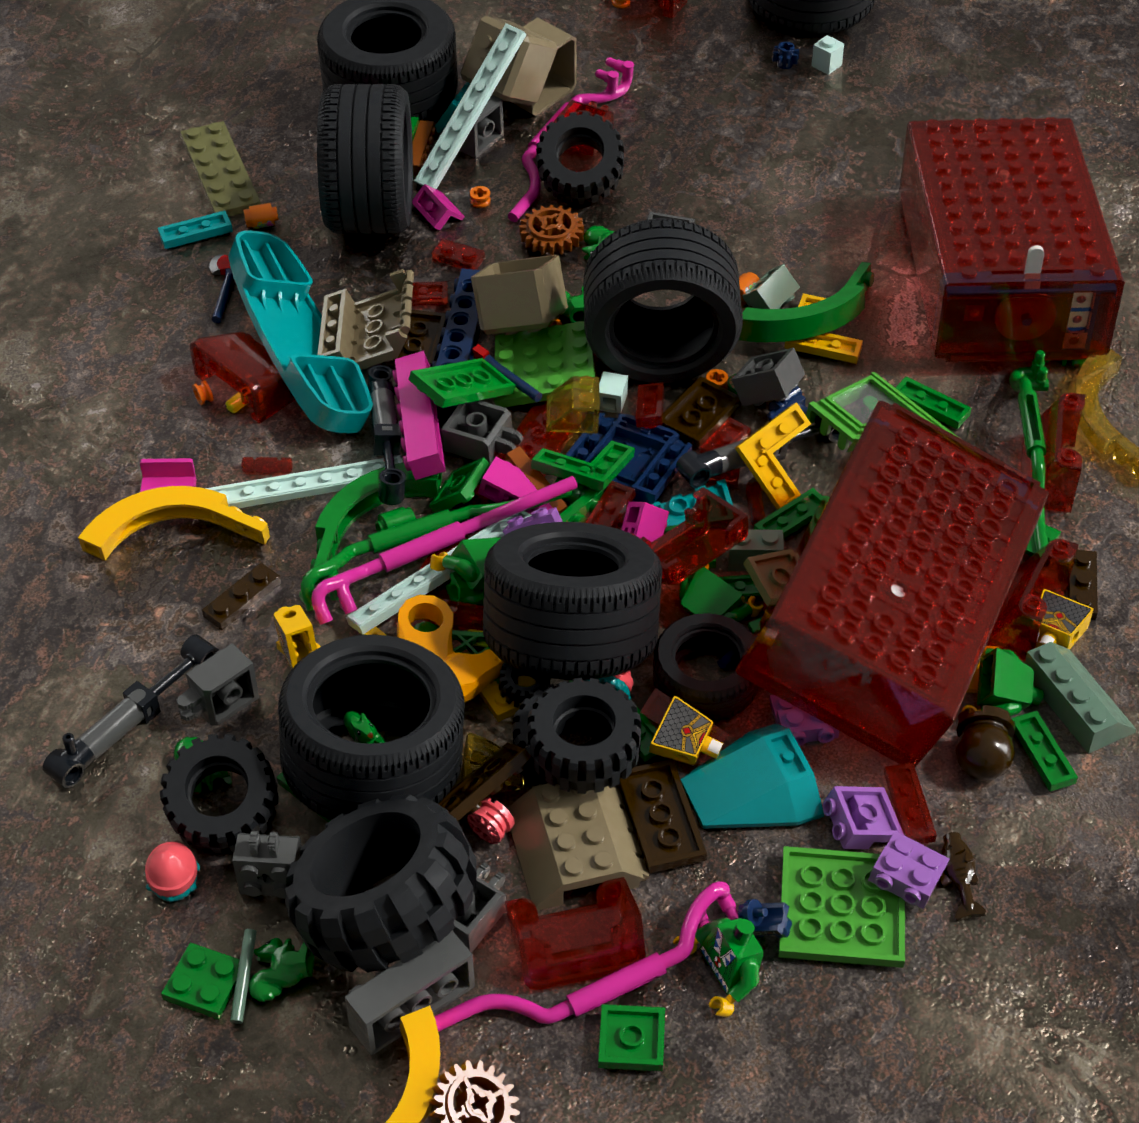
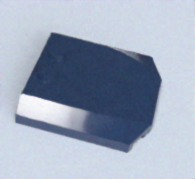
M599 413L565 455L591 463L611 440L634 447V457L603 490V493L626 502L653 504L678 472L676 469L678 459L683 454L692 451V444L689 442L687 445L679 439L680 434L675 430L629 414H619L618 418H605V413Z

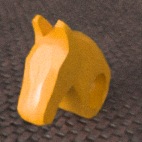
M417 595L406 600L398 613L397 637L430 650L446 662L458 678L463 691L464 702L474 699L486 686L499 677L504 661L491 649L484 650L479 654L453 652V612L445 601L434 595ZM418 619H429L436 622L439 628L431 632H421L414 629L410 623Z

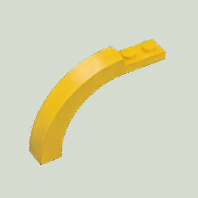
M168 486L142 491L118 501L99 514L83 530L78 539L84 552L106 561L113 550L129 535L145 526L168 519L192 518L209 521L264 545L270 538L268 524L262 518L249 516L235 506L229 507L225 494L201 487Z
M430 1006L400 1017L399 1029L407 1049L409 1075L403 1096L397 1108L385 1123H425L430 1113L432 1104L429 1103V1099L436 1095L432 1087L438 1083L440 1068L439 1034Z

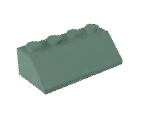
M1049 642L1027 652L1025 664L1034 671L1033 686L1044 691L1043 699L1088 754L1136 733V728L1070 649Z

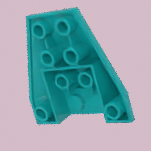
M777 723L749 731L720 751L717 759L710 758L680 779L688 800L703 829L797 826L824 817L814 772L790 728Z

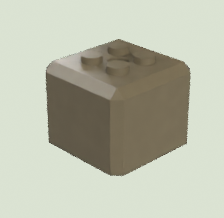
M490 16L480 18L460 72L462 80L471 84L501 30L507 23L524 31L527 35L492 95L504 101L529 106L538 103L557 52L556 43L514 22Z
M538 17L523 27L554 41L557 46V52L538 103L529 106L511 102L535 116L572 92L577 84V38Z
M559 255L496 262L489 264L471 276L480 329L487 335L498 333L512 335L527 330V332H537L542 330V328H547L564 314L568 308Z

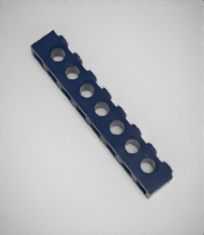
M461 268L459 278H455V294L450 296L451 310L446 311V327H442L441 330L442 344L437 345L436 357L438 360L433 361L432 367L474 359L472 348L478 343L481 329L471 276L480 270ZM458 405L446 408L437 406L439 423H446Z

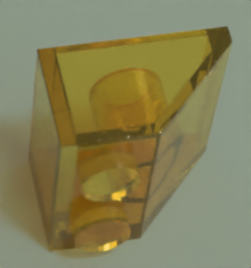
M573 376L547 395V432L598 434L600 411L599 377Z

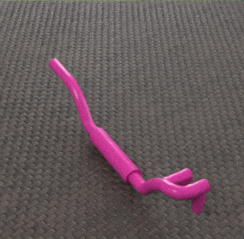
M608 57L605 64L616 71L606 72L597 69L595 72L597 78L607 83L604 91L574 96L569 102L564 103L529 142L528 149L522 156V165L529 175L530 187L527 193L509 212L508 218L510 221L517 222L540 193L541 180L533 159L537 156L536 147L537 143L540 142L539 137L542 131L547 132L546 126L550 122L556 123L557 117L561 115L568 117L570 112L577 113V109L581 105L610 102L623 96L628 91L632 82L634 63L632 61L624 62ZM618 72H621V73H622V77H621V81H620V83H619V85H618V80H619V73H618Z
M570 476L465 522L459 523L456 521L382 552L377 559L323 580L317 584L312 592L311 601L315 611V619L320 625L333 620L325 602V597L328 593L336 590L341 610L344 611L345 615L357 610V607L349 590L350 584L383 570L389 572L456 544L461 540H465V536L572 491L578 488L575 478Z
M718 881L710 884L698 894L685 915L679 943L675 948L660 955L657 952L591 983L567 995V1000L551 1008H543L518 996L507 994L480 995L434 1016L438 1032L472 1015L493 1009L517 1012L542 1024L556 1023L573 1014L575 1017H578L666 974V969L682 962L692 952L697 927L700 928L709 922L706 909L714 901L718 902L723 913L731 920L738 919L737 905L730 894L729 885L724 881Z

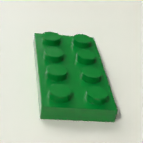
M483 358L413 370L408 378L420 392L425 393L433 400L435 405L441 408L513 394L516 387L512 381Z

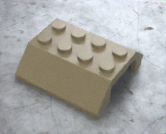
M404 269L390 273V278L396 289L358 302L353 301L347 289L324 296L318 355L352 359L359 365L361 370L398 358L410 330L414 272L412 270L405 272Z
M548 783L532 787L507 808L515 821L514 827L510 832L534 911L563 905L564 891L620 878L621 890L625 891L640 887V882L650 877L644 859L640 858L642 853L636 835L632 834L634 829L628 811L624 810L626 806L620 789L606 786L602 792L594 793V790L586 791V794H578L577 790L567 792L561 790L558 784L554 787Z

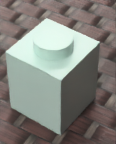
M828 35L823 37L813 46L812 67L828 75L842 65L844 43Z
M603 371L596 392V410L621 414L628 394V375Z

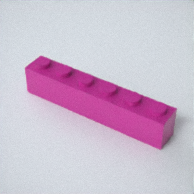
M424 351L395 359L396 370H393L392 373L395 383L398 385L394 389L397 400L400 402L397 404V410L402 419L399 421V427L404 438H401V444L404 452L407 454L403 456L405 468L407 471H412L415 480L445 472L437 406L425 393L420 392L408 380L411 371L430 368Z

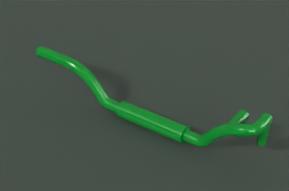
M1038 350L1035 353L1031 367H1020L1014 370L1009 376V383L1014 391L1019 392L1017 397L1026 453L1032 463L1031 505L1037 508L1031 517L1038 564L1044 566L1051 563L1044 508L1046 474L1044 456L1047 451L1038 398L1035 391L1048 392L1049 380L1047 378L1048 369L1044 366L1045 353L1043 350Z
M572 491L557 496L553 499H550L529 509L571 496ZM511 501L469 505L453 511L445 509L367 535V539L346 546L331 559L308 570L302 578L299 597L305 604L306 610L312 611L314 609L311 597L315 583L324 577L328 579L337 575L338 570L354 557L369 552L376 554L397 547L456 521L462 522L477 517ZM336 590L328 593L332 601L339 600Z

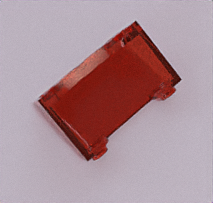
M240 331L203 337L190 344L195 376L202 381L213 375L218 376L241 394L243 404L249 403L252 406L254 412L251 414V417L258 423H262L295 400L265 347L254 340L249 333Z
M1065 393L1041 415L1047 451L1044 456L1046 466L1045 509L1071 513L1082 470V457L1079 452L1063 447L1068 444L1069 447H1075L1076 434L1085 406V394ZM1023 437L1019 484L1027 488L1023 501L1031 504L1032 463L1031 459L1027 456Z
M704 487L694 492L693 496L697 500L692 509L687 508L684 510V522L653 542L644 536L640 538L651 547L660 559L662 566L661 584L676 585L738 543L744 541L749 532L748 515Z
M1054 539L1014 569L985 625L982 638L987 646H997L999 649L1012 650L1023 661H1025L1028 651L1037 648L1039 633L1047 611L1046 602L1041 599L1042 592L1046 589L1054 593L1059 592V595L1064 596L1069 585L1079 544L1064 539Z
M625 877L603 882L596 892L597 904L538 916L535 903L527 898L505 901L506 915L525 985L528 988L544 990L605 977L646 957L642 914Z

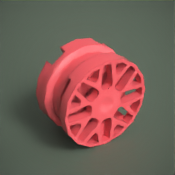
M486 797L481 801V807L467 816V820L472 830L480 838L491 844H498L504 838L505 833L514 827L515 821L503 804L497 800L492 803L490 802L491 798Z

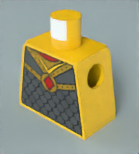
M1044 589L1030 636L1032 640L1038 642L1036 648L1053 642L1071 649L1088 629L1094 608Z
M300 605L281 607L273 614L279 643L291 669L302 658L317 649L313 626ZM294 641L302 642L303 647L296 650L297 645Z
M674 696L652 739L649 752L695 765L701 752L717 759L724 743L709 737L713 726L711 719Z

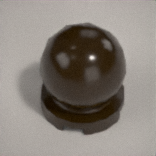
M983 705V710L970 712L969 708L962 711L956 719V732L959 740L955 751L959 765L964 772L976 780L992 781L1004 775L1010 769L1015 755L1012 738L1015 734V721L1010 719V713L1002 708Z

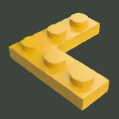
M803 293L798 307L813 304L826 298ZM825 333L806 339L785 341L784 348H795V351L857 364L863 340Z
M797 402L735 447L777 510L801 495L773 454L811 425V422Z

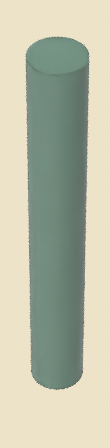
M254 929L244 930L230 1022L234 1024L243 1023L257 931Z

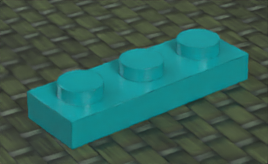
M226 211L158 227V234L165 249L233 232L232 224Z

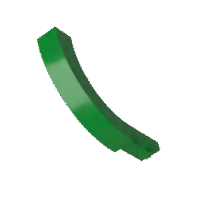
M861 262L846 285L837 293L822 301L786 309L746 307L742 313L743 325L739 340L749 342L794 341L822 335L846 325L865 308L866 291L869 287H872L874 282L871 263Z
M404 462L395 464V468L403 471L406 476L404 498H434L441 487L442 473L415 480L412 471L406 470ZM385 467L373 470L350 482L325 506L315 526L317 558L312 559L310 569L334 557L340 541L348 528L363 514L384 504L378 498L379 475L385 470ZM324 577V578L318 580V581L315 583V585L317 586V584H319L320 582H322L323 580H325L326 577Z

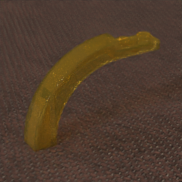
M1103 344L1088 356L1079 371L1072 398L1074 423L1081 438L1096 456L1103 462L1110 457L1113 458L1117 464L1122 465L1139 480V447L1111 425L1099 403V391L1109 380L1118 375L1122 357Z

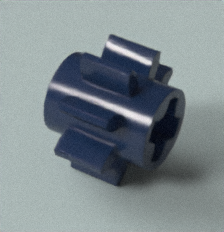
M781 42L779 46L774 47L772 61L777 62L779 68L790 69L793 67V64L797 65L799 49H795L793 43Z

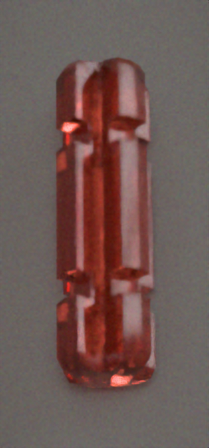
M243 457L241 467L243 472H253V470H256V472L278 473V470H281V473H291L293 461L290 457H281V460H278V457H256V459H253V457Z
M749 482L746 485L749 514L751 515L750 520L753 526L765 518L763 499L760 493L761 487L758 482Z

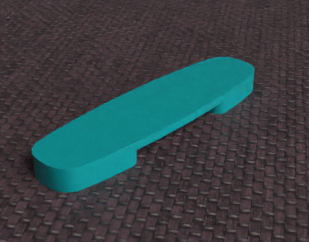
M259 231L239 232L228 255L231 271L250 319L283 381L299 406L315 425L336 433L359 432L363 429L373 407L370 392L361 369L355 361L345 357L318 355L322 315L308 293L313 283L312 277L290 246L281 238Z

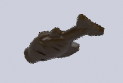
M947 833L943 836L944 845L941 854L949 858V862L940 877L942 887L953 884L959 890L962 904L956 911L955 919L959 922L971 917L986 916V909L979 903L974 902L970 885H978L979 883L975 873L976 863L974 855L961 839L960 833Z

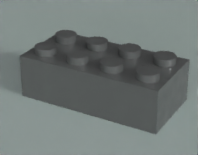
M453 931L439 943L434 941L423 948L424 954L406 963L399 961L386 970H380L373 979L364 985L355 986L345 996L350 1030L371 1056L402 1036L399 1029L400 1017L427 1006L431 1007L434 1015L475 987L473 954Z

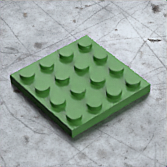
M584 321L553 325L542 328V330L537 332H527L525 330L512 335H495V360L542 393V399L539 402L596 393L595 358L585 335ZM516 387L513 394L494 397L495 405L501 407L536 403Z
M784 846L781 902H785L789 906L787 917L792 921V926L787 938H779L778 957L904 968L905 900L887 890L880 889L876 884L868 881L880 854Z

